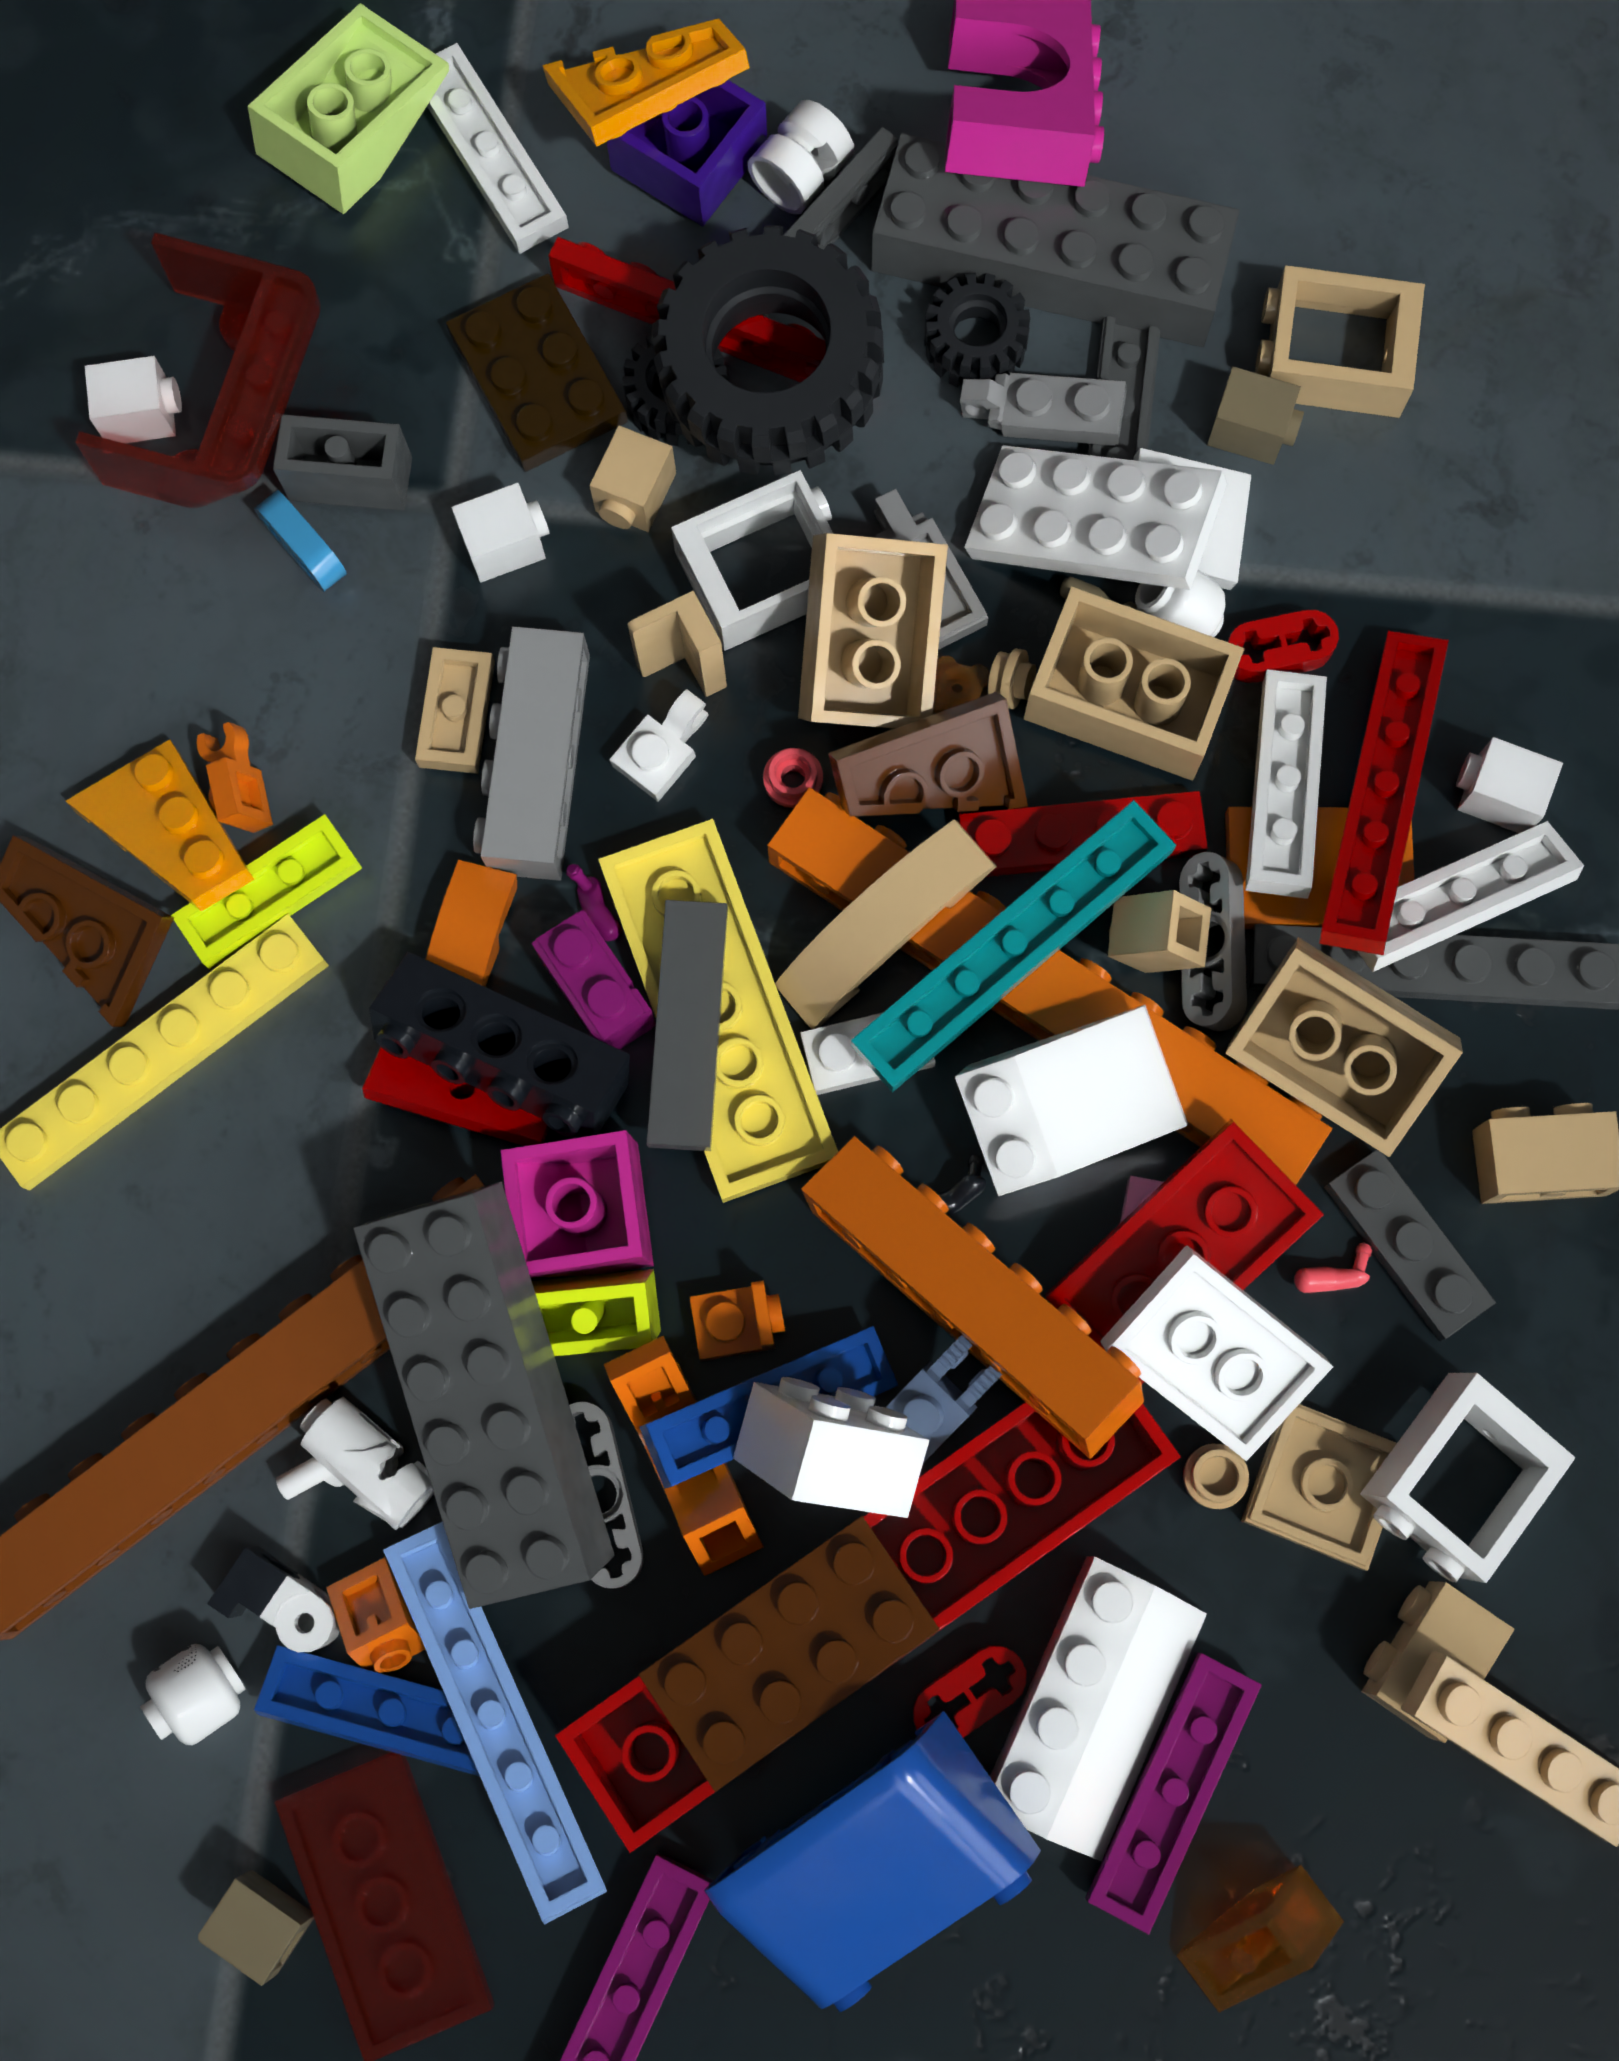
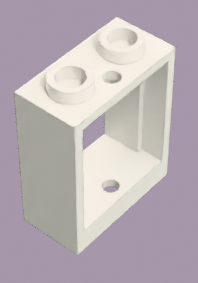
M801 470L671 527L675 553L706 615L720 638L724 651L807 614L809 580L739 611L710 553L717 548L794 514L811 547L813 535L833 534L827 522L832 519L827 500L818 486L810 489Z
M1448 1373L1360 1495L1377 1508L1373 1517L1381 1526L1403 1540H1407L1408 1537L1412 1538L1427 1551L1423 1556V1560L1439 1575L1455 1583L1459 1578L1487 1583L1572 1464L1575 1457L1478 1373ZM1463 1419L1523 1469L1469 1546L1409 1496V1493Z

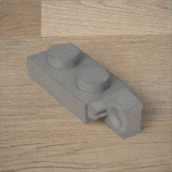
M1006 373L996 374L995 381L991 379H963L960 405L963 418L988 419V427L1002 430L1003 437L1115 446L1119 443L1127 392L1126 381L1010 373V375Z
M896 489L875 499L876 510H874V514L883 532L875 535L876 538L947 544L933 518L927 519L923 512L912 517ZM949 546L947 550L938 650L987 626L988 623L985 609Z

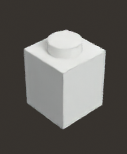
M155 356L85 366L89 419L107 446L176 436L174 413L182 411L179 387L174 377H166Z
M519 483L451 507L480 583L546 559L540 537L550 534L547 523L537 500L526 503Z
M1492 737L1479 755L1470 752L1464 761L1456 782V787L1464 789L1457 810L1517 833L1524 832L1535 827L1544 818L1563 763Z

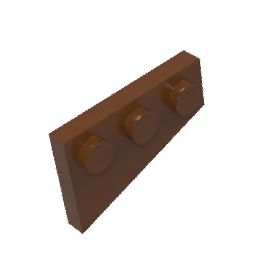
M998 692L828 753L841 807L849 816L917 814L922 809L954 808L957 812L979 811L980 806L1004 805L1008 809L1028 807L1007 699Z
M13 835L0 863V903L35 942H43L64 965L65 968L62 972L76 987H83L101 1007L98 1012L112 1027H125L174 917L29 837Z

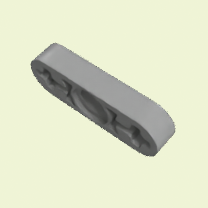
M1202 852L1189 859L1183 867L1179 880L1180 893L1211 907L1209 929L1220 925L1225 933V941L1222 949L1216 955L1206 958L1204 968L1181 970L1182 1005L1186 1016L1193 1023L1214 1031H1225L1238 1024L1247 1006L1243 876L1240 868L1234 862L1213 852ZM1214 871L1220 874V881L1211 884L1210 893L1202 889L1203 883L1212 880ZM1214 905L1222 908V912H1214ZM1205 969L1212 971V978L1204 975ZM1216 991L1223 993V1002L1215 1004L1213 1012L1207 1010L1205 1007L1206 1000L1215 998Z
M576 1402L569 1405L575 1424V1416L584 1414L588 1422L599 1423L600 1433L591 1437L594 1457L598 1458L608 1452L610 1460L609 1466H588L591 1477L605 1476L614 1483L617 1496L614 1505L610 1510L602 1513L605 1524L612 1522L623 1515L626 1528L612 1529L616 1546L622 1549L629 1548L631 1552V1560L622 1564V1576L613 1578L610 1568H602L591 1580L604 1588H620L633 1582L640 1574L644 1564L643 1547L612 1422L607 1413L598 1406L588 1402Z

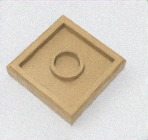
M1299 1404L1271 1435L1241 1521L1360 1570L1368 1571L1383 1526L1373 1517L1377 1508L1360 1493L1397 1443Z

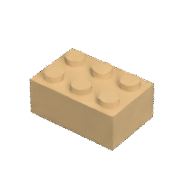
M831 533L813 535L798 719L820 723L898 728L932 715L948 550L947 544Z
M1071 586L1029 693L1024 720L1193 781L1206 753L1244 648Z
M1298 937L1231 1037L1225 1054L1390 1157L1457 1062L1463 1050L1460 1037Z

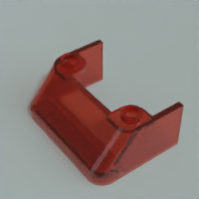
M154 233L151 244L174 292L224 305L220 316L219 328L225 343L235 351L199 450H185L174 456H169L80 431L75 442L102 485L187 508H200L245 491L255 485L260 479L316 326L321 305L313 282L307 275L298 270Z

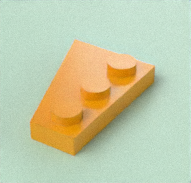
M719 18L651 36L646 43V48L616 55L613 46L594 51L593 58L595 62L565 69L562 60L542 65L548 85L596 147L611 139L622 136L628 130L661 113L673 110L677 105L712 87L722 85L729 78L750 68L744 46Z
M170 739L66 800V803L76 814L88 823H92L106 834L113 843L125 852H129L148 867L155 876L200 911L205 910L255 880L222 823L218 822L215 812L179 750Z

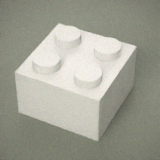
M782 1377L779 1386L758 1382L753 1383L733 1459L791 1500L908 1518L929 1439L906 1426L908 1419L906 1415L888 1408L874 1406L875 1397L850 1388L838 1387L836 1396L819 1394L820 1388L814 1384L790 1377Z

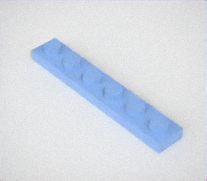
M443 1522L383 1549L542 1922L545 1925L606 1893L607 1889L482 1607L472 1609L468 1607Z

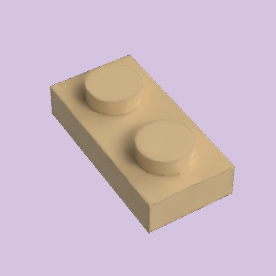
M433 647L415 761L419 768L478 774L495 666L492 653Z

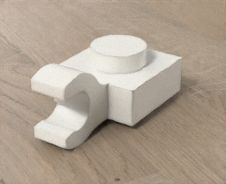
M686 689L674 702L662 725L647 714L609 759L612 767L659 802L696 757L694 750L685 742L707 719L708 713L703 710L706 704Z

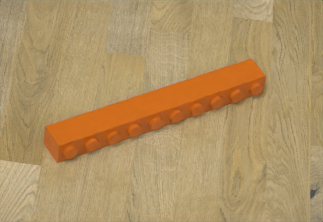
M810 787L767 845L769 863L841 911L885 872L910 853L905 850L907 847L905 841L894 831L882 825H877L873 829L855 816H849L842 809L838 795L827 792L823 796ZM969 891L952 908L945 907L909 939L900 950L933 971L1004 911L1006 906L986 892L978 891L974 895ZM1059 950L991 1008V1010L1040 1041L1146 1005L1188 1122L1186 1127L1178 1129L1176 1132L1202 1147L1232 1119L1295 1185H1297L1333 1129L1321 1121L1322 1114L1292 1095L1287 1099L1267 1086L1269 1081L1238 1061L1234 1064L1215 1052L1216 1044L1204 1033L1189 1026L1181 1030L1163 1018V1009L1147 996L1137 992H1133L1129 996L1110 983L1112 980L1110 974L1091 960L1081 958L1077 962Z

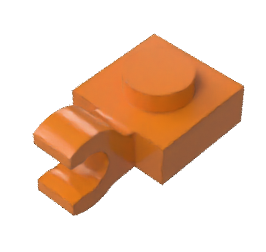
M226 722L223 724L226 739L221 749L218 738L205 733L197 735L198 753L205 761L210 762V764L206 765L210 783L209 802L217 816L218 822L255 833L273 825L262 772L260 769L250 766L248 757L249 738L246 730L239 725Z

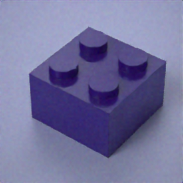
M727 80L722 85L712 87L677 105L673 110L661 113L628 130L622 136L607 141L611 170L703 227L748 170V160L767 140L766 102Z

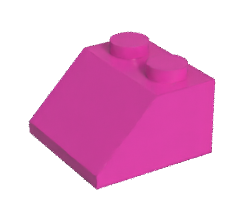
M627 1130L501 1150L505 1194L531 1278L587 1276L654 1266L638 1143Z

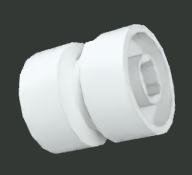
M801 100L778 126V134L770 135L748 160V171L758 189L774 205L791 214H802L824 189V180H831L854 154V143L843 123L830 110L820 103L811 100Z

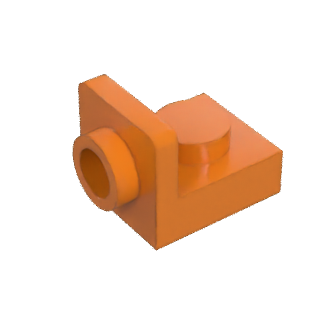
M764 1280L751 1282L749 1287L690 1297L701 1362L776 1349L773 1333L785 1331L779 1294L767 1295Z
M385 1557L326 1587L346 1652L363 1669L377 1673L393 1672L407 1665L412 1656L426 1650Z

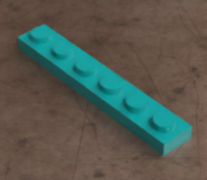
M1133 800L851 1040V1047L893 1093L1170 856L1176 844Z

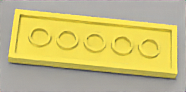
M710 819L598 859L655 1018H657L665 901L678 900L728 904L711 1151H704L722 1203L823 1167L838 1153L714 820Z

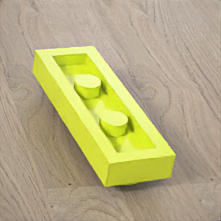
M324 814L246 865L255 880L203 911L189 903L171 916L174 917L175 923L201 962L210 970L250 943L287 914L293 915L361 870L362 867L326 814Z

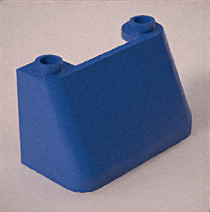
M945 1711L915 1731L917 1737L914 1741H908L896 1751L893 1749L883 1756L872 1769L783 1831L779 1829L767 1839L764 1836L739 1853L704 1890L718 1913L820 2009H824L832 2004L835 2005L839 2012L848 2009L871 1990L872 1985L868 1981L869 1979L990 1898L994 1897L998 1905H1002L1018 1895L1032 1881L1027 1870L1039 1855L1040 1848Z

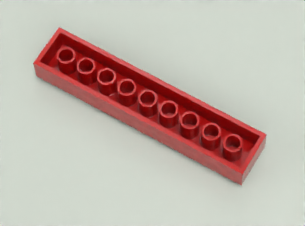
M1025 1402L919 1477L908 1518L872 1512L863 1518L941 1630L1177 1461L1181 1456L1144 1404L1089 1459ZM640 1676L555 1735L629 1853L715 1792Z

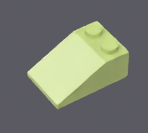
M360 3L248 105L255 152L333 208L345 214L381 179L448 74L449 63Z

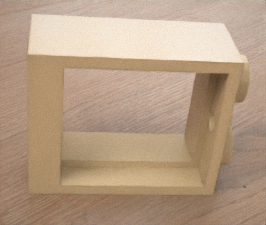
M1285 265L1278 287H1268L1266 291L1261 323L1271 324L1269 340L1261 339L1255 373L1301 386L1295 404L1400 418L1414 390L1425 284ZM1295 307L1387 319L1381 372L1289 359Z

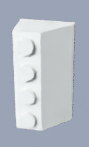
M1086 1556L990 1778L1027 1830L1049 1841L1102 1861L1207 1613L1161 1588L1094 1556Z

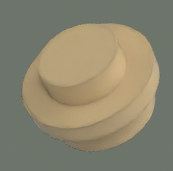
M1015 648L1011 653L1000 651L996 655L991 667L988 694L994 692L1001 694L1007 699L1008 709H1015L1021 699L1028 700L1036 678V666L1029 663L1026 650Z
M1208 1444L1199 1447L1188 1457L1183 1470V1481L1188 1494L1195 1502L1209 1509H1224L1233 1506L1244 1496L1249 1483V1472L1244 1459L1228 1446Z

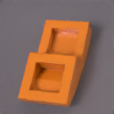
M458 860L441 905L426 960L485 987L500 950L499 934L518 888L517 874Z

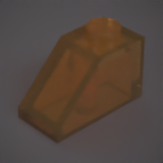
M1300 1864L1253 1889L1186 1944L1176 1956L1217 2011L1221 2012L1310 1970L1340 1929L1344 1920Z

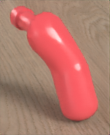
M1360 1243L1356 1247V1257L1352 1269L1326 1266L1299 1269L1294 1276L1296 1288L1302 1293H1315L1362 1286L1370 1279L1365 1270L1368 1259L1372 1254L1371 1246Z

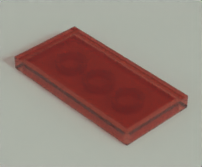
M390 1752L275 1801L364 2061H375L492 2010L495 2004L406 1756Z

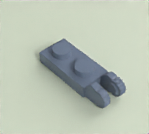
M963 1335L934 1364L930 1361L886 1407L908 1417L906 1426L929 1439L923 1463L977 1408L974 1403L1002 1375L990 1365L987 1369H982L969 1382V1388L964 1393L945 1375L950 1369H955L968 1356V1350L972 1347V1344Z

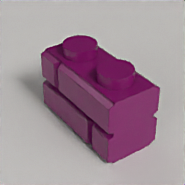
M585 910L575 913L532 942L540 961L590 1036L615 1048L622 1049L656 1026L652 1010L638 989H634L632 980Z

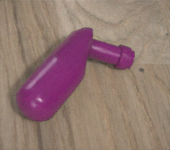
M571 864L566 872L567 876L578 885L577 895L581 909L585 910L605 941H614L620 936L622 926L604 904L600 881L595 877H587L579 865Z

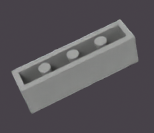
M512 626L509 647L500 648L497 678L499 683H504L502 704L493 703L489 721L490 738L497 739L494 760H485L481 780L482 795L489 796L486 818H477L473 838L474 852L481 854L486 867L517 874V877L561 881L590 660L584 633Z

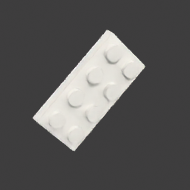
M1002 445L966 541L965 549L971 559L1191 590L1228 483L1222 470Z

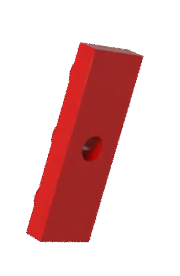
M380 1047L362 1087L364 1098L522 1146L544 1143L550 1130L543 1119L520 1108L516 1111L505 1109L495 1103L486 1092L465 1082L463 1084L450 1083L441 1078L431 1066L412 1057L405 1059L395 1057L386 1052L382 1047ZM460 1095H470V1097L466 1099L456 1098Z

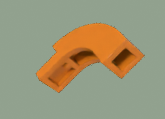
M664 1336L604 1364L609 1380L632 1421L655 1470L656 1467L639 1427L697 1402ZM726 1463L664 1489L682 1535L704 1576L763 1548V1544Z

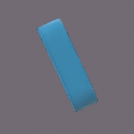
M279 490L273 492L254 507L255 512L271 534L323 592L347 574L344 566L330 547Z

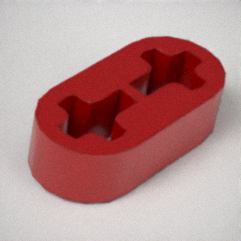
M1302 610L1239 625L1230 634L1229 643L1243 647L1245 642H1251L1254 650L1272 647L1273 649L1264 651L1259 663H1253L1249 655H1242L1234 678L1245 683L1263 681L1267 669L1303 673L1322 667L1330 659L1339 640L1337 625L1330 616L1318 610ZM1302 630H1308L1311 638L1321 637L1322 639L1316 651H1311L1308 643L1288 644L1296 642Z
M988 1645L977 1650L925 1686L917 1694L912 1706L913 1720L916 1728L918 1729L925 1724L924 1719L931 1713L930 1706L927 1703L931 1697L938 1695L943 1702H949L964 1692L969 1702L961 1706L953 1714L954 1721L957 1724L955 1727L964 1738L1013 1704L1022 1695L1026 1685V1669L1022 1660L1014 1651L1001 1645ZM989 1658H992L999 1665L1009 1661L1014 1670L1006 1677L1010 1685L1007 1692L1000 1694L997 1689L990 1687L975 1697L969 1688L986 1675L981 1664Z

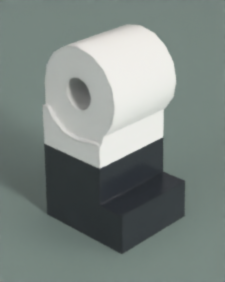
M259 1546L244 1548L207 1603L227 1618L242 1616L246 1608L267 1623L273 1625L276 1628L279 1640L288 1649L298 1653L312 1652L328 1646L338 1637L340 1632L329 1595Z

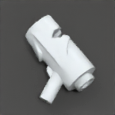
M344 1397L338 1399L333 1404L325 1398L306 1415L300 1425V1429L306 1433L300 1445L313 1458L276 1477L278 1489L287 1500L322 1481L334 1487L345 1485L357 1496L353 1501L354 1503L383 1519L395 1530L407 1525L434 1495L426 1467L417 1461L414 1464H407L397 1471L398 1458L404 1453L403 1445L392 1439Z

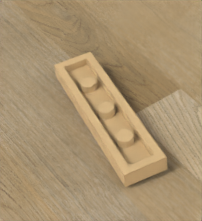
M1432 1650L1401 1710L1600 1839L1617 1847L1619 1844V1768L1450 1657Z

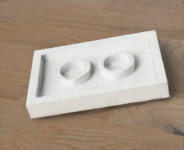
M1188 1245L1183 1248L1100 1341L1106 1352L1111 1346L1124 1352L1140 1369L1141 1375L1139 1378L1245 1461L1257 1451L1333 1368L1332 1364L1323 1354Z

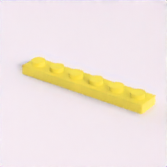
M287 914L0 1128V1159L18 1184L30 1191L329 966L292 917Z

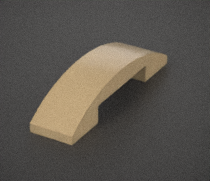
M955 819L885 872L830 922L776 981L777 989L811 1030L819 1028L860 991L858 986L941 910L945 907L952 908L997 866Z

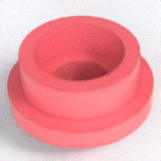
M783 749L775 753L766 763L763 772L764 787L774 802L784 807L795 808L809 787L820 793L823 785L821 764L813 754L804 749ZM789 772H798L805 780L800 786L791 788L786 786L782 779Z

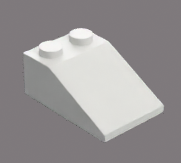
M1146 1005L969 1064L955 1076L998 1196L1060 1177L1188 1125Z

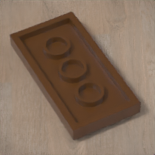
M861 1516L638 1675L716 1792L933 1636L940 1629L870 1526Z

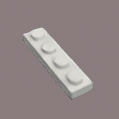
M458 43L436 53V55L449 63V72L427 107L518 253L521 254L568 229L569 226L565 212Z
M1266 670L1262 683L1245 891L1308 899L1311 892L1327 677Z
M1546 821L1399 886L1396 892L1384 955L1362 951L1357 952L1371 971L1374 972L1577 880L1584 865L1550 823Z

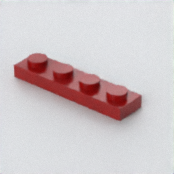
M1200 791L959 814L958 818L959 824L997 866L986 877L1051 871L1133 800L1176 844L1173 853L1166 859L1193 857L1196 854L1206 852L1208 849Z

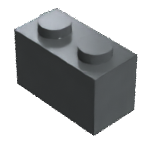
M294 415L281 416L273 470L289 501L405 511L412 455L400 424Z

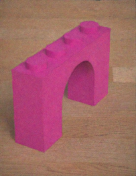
M954 0L949 32L948 69L1012 76L1031 82L1042 88V90L1018 92L954 85L946 134L945 172L1085 187L1089 163L1099 164L1104 142V126H1099L1103 105V92L1098 91L1102 58L1097 57L1101 26L1092 24L1091 0Z

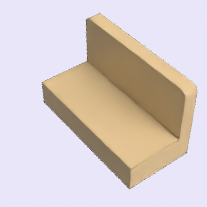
M694 591L647 612L627 624L636 664L642 677H647L685 658L706 697L727 687L721 640Z

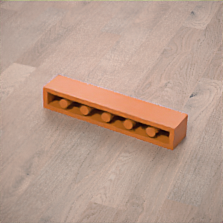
M854 1136L801 1188L812 1213L955 1340L963 1335L972 1344L968 1351L987 1368L991 1365L997 1372H1000L1002 1375L999 1379L1091 1459L1144 1403L1142 1385L1138 1379L1141 1371L1138 1366L1120 1349L1111 1346L1106 1352L1088 1336L1091 1333V1328L1072 1308L1062 1304L1056 1309L1040 1295L1043 1291L1042 1286L1024 1267L1014 1263L1008 1268L992 1254L995 1251L994 1245L976 1226L967 1223L961 1228L947 1216L948 1206L930 1187L922 1183L916 1189L901 1176L904 1172L902 1166L887 1150L877 1145L871 1151Z

